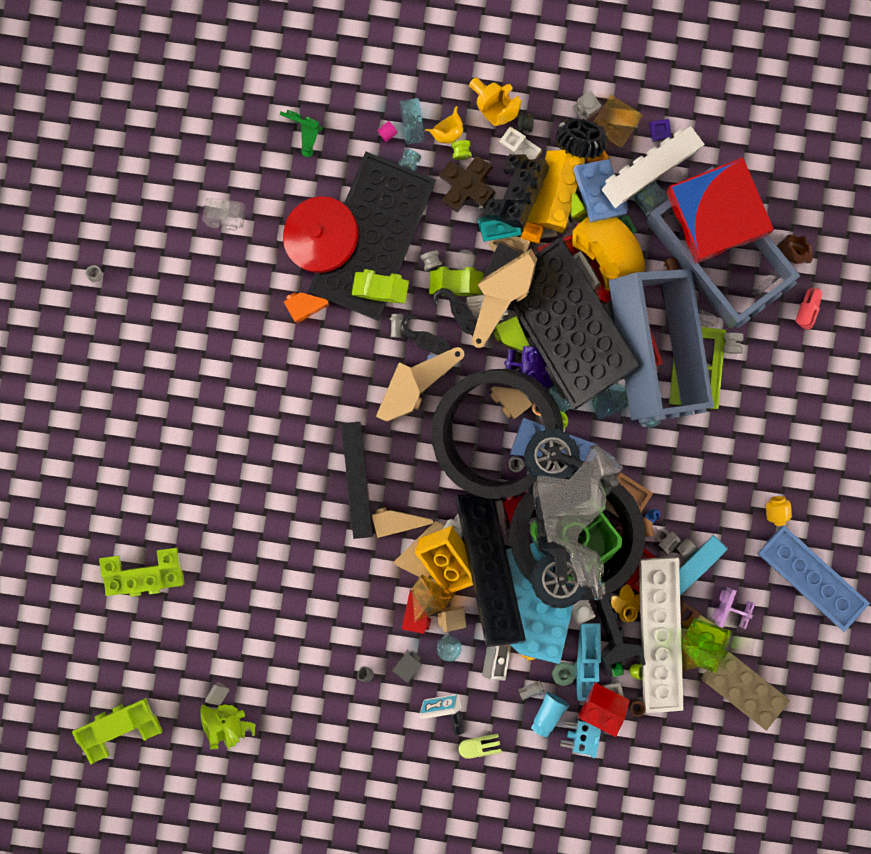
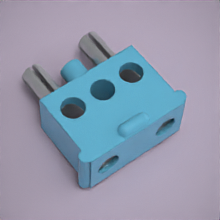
M577 719V722L565 720L564 723L567 724H564V727L576 729L575 732L568 731L567 738H572L574 741L561 740L560 746L572 748L573 752L590 755L595 758L597 756L601 729L583 720ZM583 725L587 726L585 730H582ZM581 735H585L583 740L580 739ZM580 744H583L582 749H578Z

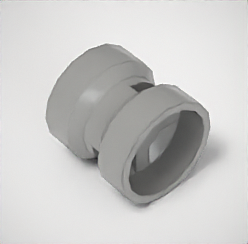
M724 333L726 345L723 348V353L742 354L743 347L741 342L743 341L744 334Z

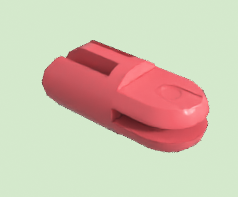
M809 288L804 301L800 305L796 322L805 330L813 327L820 310L819 305L822 299V291L819 288Z

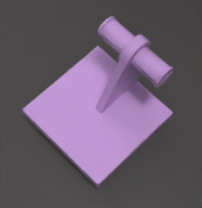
M726 587L720 594L719 601L721 603L719 608L714 610L712 619H714L713 623L723 628L729 611H733L743 615L739 627L747 629L749 619L753 617L751 614L755 603L747 601L744 612L731 608L737 591Z

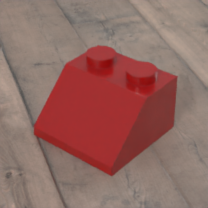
M594 682L578 718L617 737L625 720L630 700Z

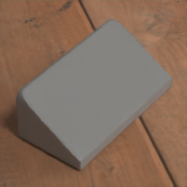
M510 645L487 647L482 673L483 677L491 680H506L511 651Z

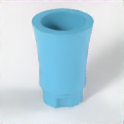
M546 692L531 729L538 735L547 738L570 705L557 695Z

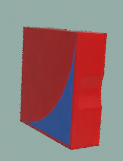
M744 158L673 184L666 191L675 216L683 227L685 240L695 264L720 255L730 248L743 246L766 237L774 230Z

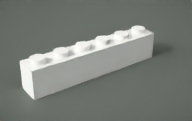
M691 126L686 130L681 128L673 135V139L666 138L660 143L661 147L658 149L656 146L646 153L648 156L645 158L640 156L633 162V166H625L619 171L620 175L616 177L614 174L605 181L607 184L601 190L615 208L692 156L705 145Z

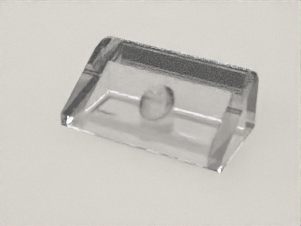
M773 269L749 291L758 301L784 280Z

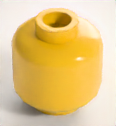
M784 496L771 497L770 501L765 504L767 520L774 523V525L783 526L792 518L791 503Z

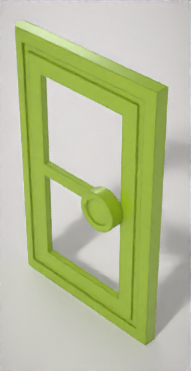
M701 327L703 338L715 339L712 366H707V368L712 370L710 386L714 407L711 409H718L724 357L723 348L725 346L724 333H726V330ZM673 357L669 404L681 405Z

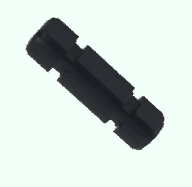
M460 711L450 714L451 723L454 725V735L463 734L464 729L463 725H461Z

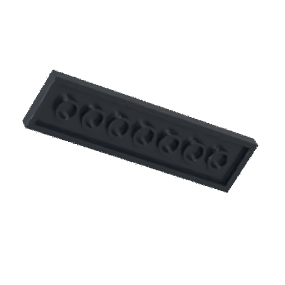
M473 494L457 495L455 500L486 647L524 643L526 638L495 498H484Z

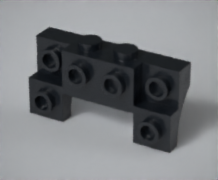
M509 154L503 170L505 174H513V177L503 199H489L483 213L485 219L497 220L512 227L524 228L549 169L546 160L528 159L526 154Z

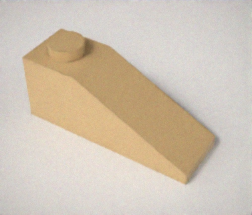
M386 507L375 510L376 514L372 515L377 538L434 523L431 518L394 510L387 511Z

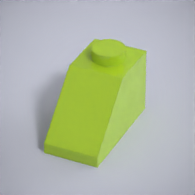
M516 316L496 325L493 334L497 342L500 341L502 345L522 353L523 346H529Z

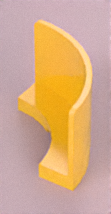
M587 216L573 230V247L583 251L592 260L594 258L600 264L599 270L603 276L606 290L610 291L609 280L636 272H645V260L638 241L628 227L617 217L590 223Z

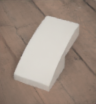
M509 127L499 141L512 154H526L528 159H537L542 152L541 148L528 141L526 136L512 127Z

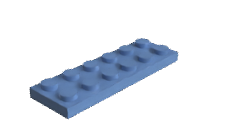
M784 525L757 552L764 561L843 632L850 627L870 604Z

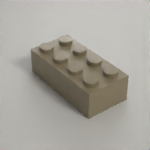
M726 649L721 651L700 678L766 731L790 702L787 697Z

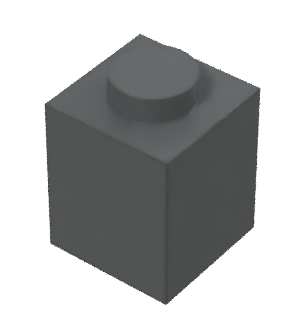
M407 650L395 664L392 671L408 683L422 665L421 656L413 650L412 652Z

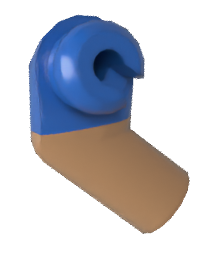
M651 509L643 517L645 537L654 535L652 525L656 519L660 518L658 510Z

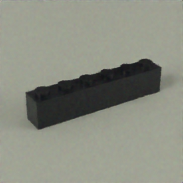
M360 421L341 423L353 539L373 537L362 423Z

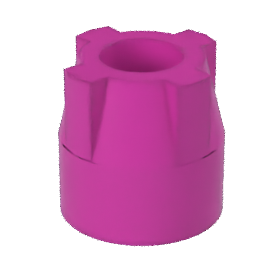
M390 121L377 130L385 142L398 133Z

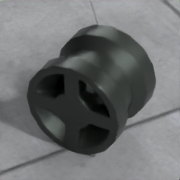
M518 112L517 131L527 130L532 132L534 113L525 115L523 112Z

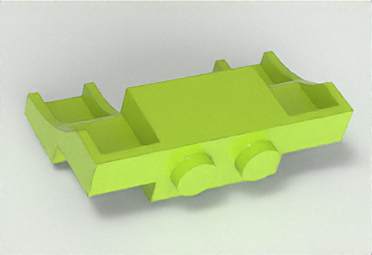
M178 549L157 550L158 565L122 570L120 555L99 558L101 578H104L106 596L129 594L130 597L140 596L141 592L148 591L149 594L160 593V589L185 585Z
M146 698L125 707L123 704L112 708L113 712L107 715L105 712L94 716V721L72 731L76 743L86 754L90 765L110 756L105 744L107 741L136 728L139 730L143 741L163 732L156 714L153 715Z

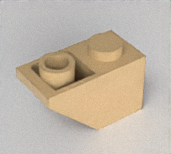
M495 386L490 389L492 392L490 394L491 398L496 404L498 402L501 403L504 407L502 411L508 419L512 417L514 420L533 405L519 389Z
M464 606L441 608V613H438L439 627H443V632L466 628Z

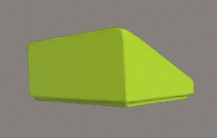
M573 193L571 216L578 223H581L588 214L583 199Z

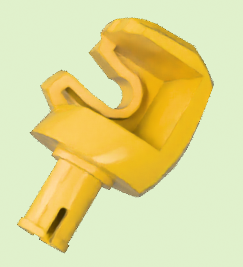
M475 77L470 82L469 87L479 95L477 98L479 110L492 125H504L518 116L521 100L519 96L512 100L510 99L509 93L513 89L510 84L501 87L497 83H491L486 86L478 77Z

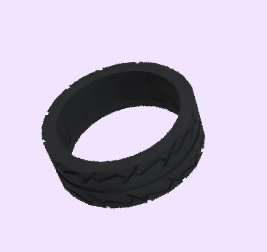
M490 369L468 375L458 381L443 395L434 413L431 426L432 446L436 460L442 470L458 487L473 495L484 498L501 499V497L507 498L519 495L539 481L535 480L534 476L530 474L513 481L489 480L476 474L462 461L455 448L452 424L460 402L471 390L481 384L491 382L515 387L528 395L536 404L542 415L545 430L559 429L564 433L561 412L552 394L538 380L523 372L512 369ZM546 443L544 449L548 451L550 446L549 443ZM553 443V446L561 447L559 444ZM547 461L538 462L542 468H546Z
M575 474L565 482L556 485L538 482L524 494L515 508L510 525V546L520 572L531 584L532 574L537 562L531 552L528 526L531 514L535 508V499L537 496H541L555 487L572 482ZM590 478V489L604 496L614 507L620 518L623 529V546L615 567L602 580L587 586V591L581 600L606 596L619 589L633 575L641 561L645 545L643 517L634 497L619 482L616 487H612L608 495H604L602 489L605 484L602 482L599 484L595 483ZM545 574V582L554 580ZM555 584L546 586L551 593L555 589ZM565 585L568 592L570 593L573 587ZM562 587L558 588L556 595L560 596L566 595Z

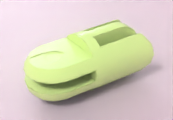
M497 733L464 740L459 745V753L467 759L502 753L501 749L482 751L483 748L500 745V741L481 744L482 740L498 738L499 735Z

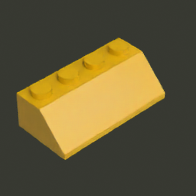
M552 150L546 153L545 160L549 165V169L527 221L541 225L546 229L563 233L572 207V194L576 193L578 186L573 168L576 165L584 164L585 158L572 157V154H566L565 150Z

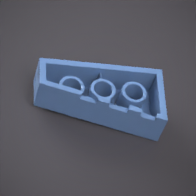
M523 418L509 455L524 456L531 438L538 432L545 431V426ZM570 435L576 441L577 447H579L580 460L590 463L597 444ZM540 450L537 452V457L539 458L543 454Z

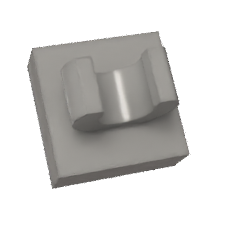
M664 529L663 532L666 538L661 540L657 536L656 540L661 549L669 555L681 543V540L673 531L669 533Z

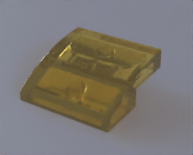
M610 95L593 123H598V126H602L608 136L607 139L622 148L643 115Z

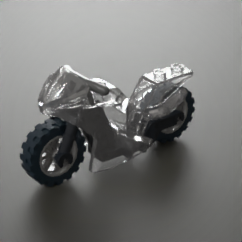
M546 429L533 436L526 447L524 462L529 474L537 480L533 484V499L536 510L535 525H537L536 541L538 542V551L544 555L534 568L531 578L532 588L536 597L543 604L552 608L562 609L579 602L585 595L587 588H591L595 600H601L602 595H605V583H601V574H604L603 561L600 562L599 554L596 551L578 543V535L605 509L606 495L610 493L612 487L618 485L616 475L624 468L611 454L598 445L589 446L585 461L580 460V450L574 438L572 439L568 433H563L559 429ZM549 443L550 448L547 451L541 446ZM553 443H557V444H559L561 447H560V448L555 447V446H553ZM538 450L544 453L545 457L537 459ZM547 461L546 468H542L538 462ZM553 466L557 469V471H548L549 467ZM570 573L573 578V581L569 580L568 575ZM545 574H549L554 580L545 582ZM566 583L574 584L570 593L565 586ZM555 584L553 593L547 589V585ZM562 587L566 595H556L558 588Z

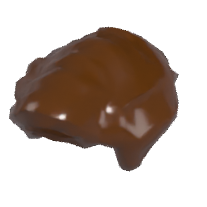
M791 234L787 235L777 245L789 262L808 264L813 260L812 246L806 242V236L804 235L801 237Z

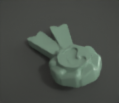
M577 661L572 665L567 662H561L554 666L552 676L556 684L566 686L574 681L577 676Z

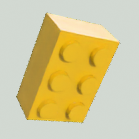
M453 526L419 539L415 554L445 595L473 585L465 543Z

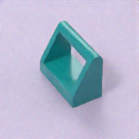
M485 217L478 218L483 242L521 235V230L518 227H512L497 220L485 219Z

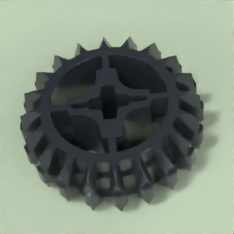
M576 117L575 119H565L560 123L555 140L560 149L565 150L566 154H572V157L577 156L579 159L581 157L585 159L590 157L594 159L595 156L599 157L605 150L608 136L603 127L598 126V123Z

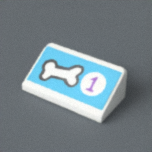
M454 694L425 699L419 717L425 719L455 714L462 708L459 695Z

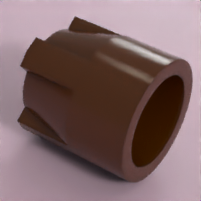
M632 699L628 706L629 711L636 717L642 716L646 710L645 705L636 699ZM634 704H639L637 710L633 709Z

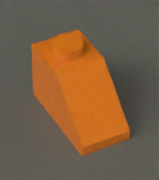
M294 292L286 297L287 300L284 301L296 324L330 306L326 299L301 292L298 294Z

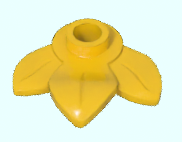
M625 584L620 589L618 596H611L612 601L610 603L623 622L631 623L637 618L638 612H640V594L635 595L632 588ZM626 610H629L628 616L625 615Z

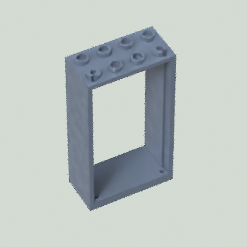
M669 199L653 210L646 221L647 225L670 254L678 260L677 263L683 270H692L694 284L730 330L735 326L738 329L751 319L750 314L754 317L766 307L765 303L769 306L782 295L780 292L785 294L797 284L796 279L800 277L799 273L769 236L753 241L784 281L741 314H738L698 263L695 264L692 255L663 220V218L673 212Z
M692 270L636 272L609 280L615 324L641 365L640 368L624 377L631 420L639 419L640 423L652 421L651 417L656 421L666 419L665 415L669 419L693 415V411L695 414L706 413L707 408H713V398ZM662 285L681 399L680 407L666 409L662 407L643 286Z

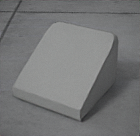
M216 682L206 697L205 702L220 705L229 692V688L220 682Z

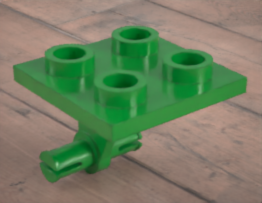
M287 110L285 113L281 111V116L301 123V152L303 156L311 157L314 153L313 147L319 130L322 131L323 127L319 126V121L305 116L303 120L301 119L302 115Z

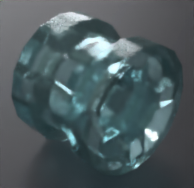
M405 149L402 154L403 158L399 160L398 164L416 171V164L420 162L421 155L414 150Z

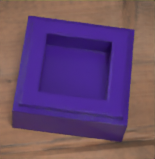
M669 119L649 123L652 142L662 141L668 137L672 138Z

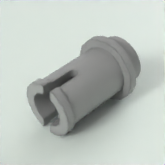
M391 314V318H389L391 320L390 337H403L400 326L401 321L404 319L403 314Z
M534 680V683L519 688L518 691L522 700H525L537 694L541 695L544 689L540 680L537 682Z

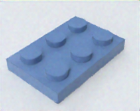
M610 159L576 165L573 168L590 223L627 214L624 203L615 208L601 190L607 184L605 181L614 175Z

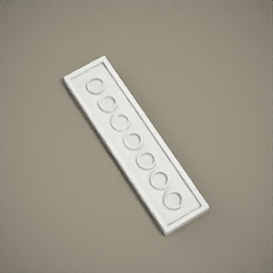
M679 558L641 559L639 563L641 644L646 665L642 666L645 713L682 711L683 683Z

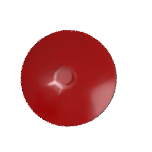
M326 196L313 197L300 203L288 216L283 230V243L290 259L302 269L314 273H325L339 268L350 258L358 240V226L353 213L339 200Z

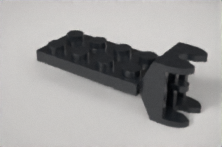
M597 570L588 576L589 586L604 578L601 571ZM609 593L606 596L594 598V602L609 642L601 651L600 664L604 674L612 678L611 664L620 662L622 666L626 665L625 659L633 656L641 666H645L646 662L640 645L622 640L624 633L622 628L617 626L616 620L618 616L615 609L610 606L609 601H612Z

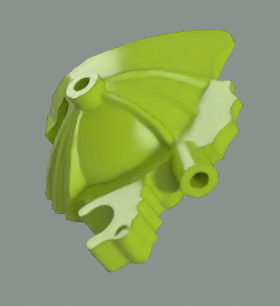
M206 705L201 706V723L208 737L210 749H219L218 744L220 741H224L228 749L231 746L235 747L236 743L240 742V737L245 738V731H251L252 736H255L256 725L248 721H240L241 718L245 717L244 711H238L233 705H219L217 709H211Z

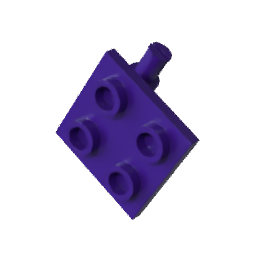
M523 346L522 363L514 361L516 350L507 349V361L504 362L506 369L513 370L514 366L521 367V372L538 380L543 386L552 387L553 381L545 369L547 364L537 347Z

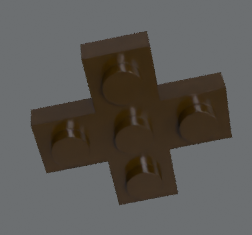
M476 156L466 170L450 160L439 174L441 179L452 186L442 199V202L457 213L469 198L485 208L489 199H492L496 194L495 190L482 182L493 169L492 165Z

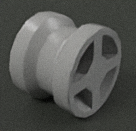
M438 250L420 256L421 260L424 261L425 271H431L443 266L442 261L438 258Z

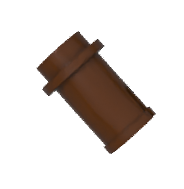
M675 257L664 260L665 264L663 266H666L667 271L679 270L678 260Z

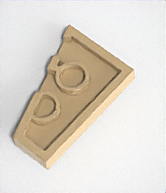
M435 521L393 564L427 581L430 573L415 554V550L420 538L442 530L445 525Z

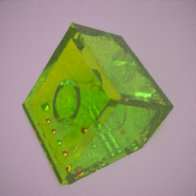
M694 618L681 647L698 667L717 673L728 648L732 631Z

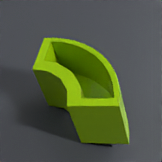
M438 267V270L430 271L429 294L434 295L437 290L447 288L456 296L483 295L478 284L483 279L484 272L476 271L475 267H465V270H449V267Z
M364 269L363 272H355L352 295L371 300L405 304L409 281L402 279V276L398 274L383 276L375 274V271Z

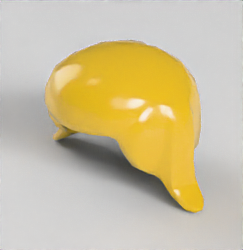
M457 106L454 108L451 116L442 120L433 129H425V131H429L437 142L450 144L462 135L463 123L457 113Z

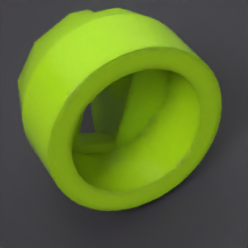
M633 664L629 669L630 675L635 679L642 680L641 664Z

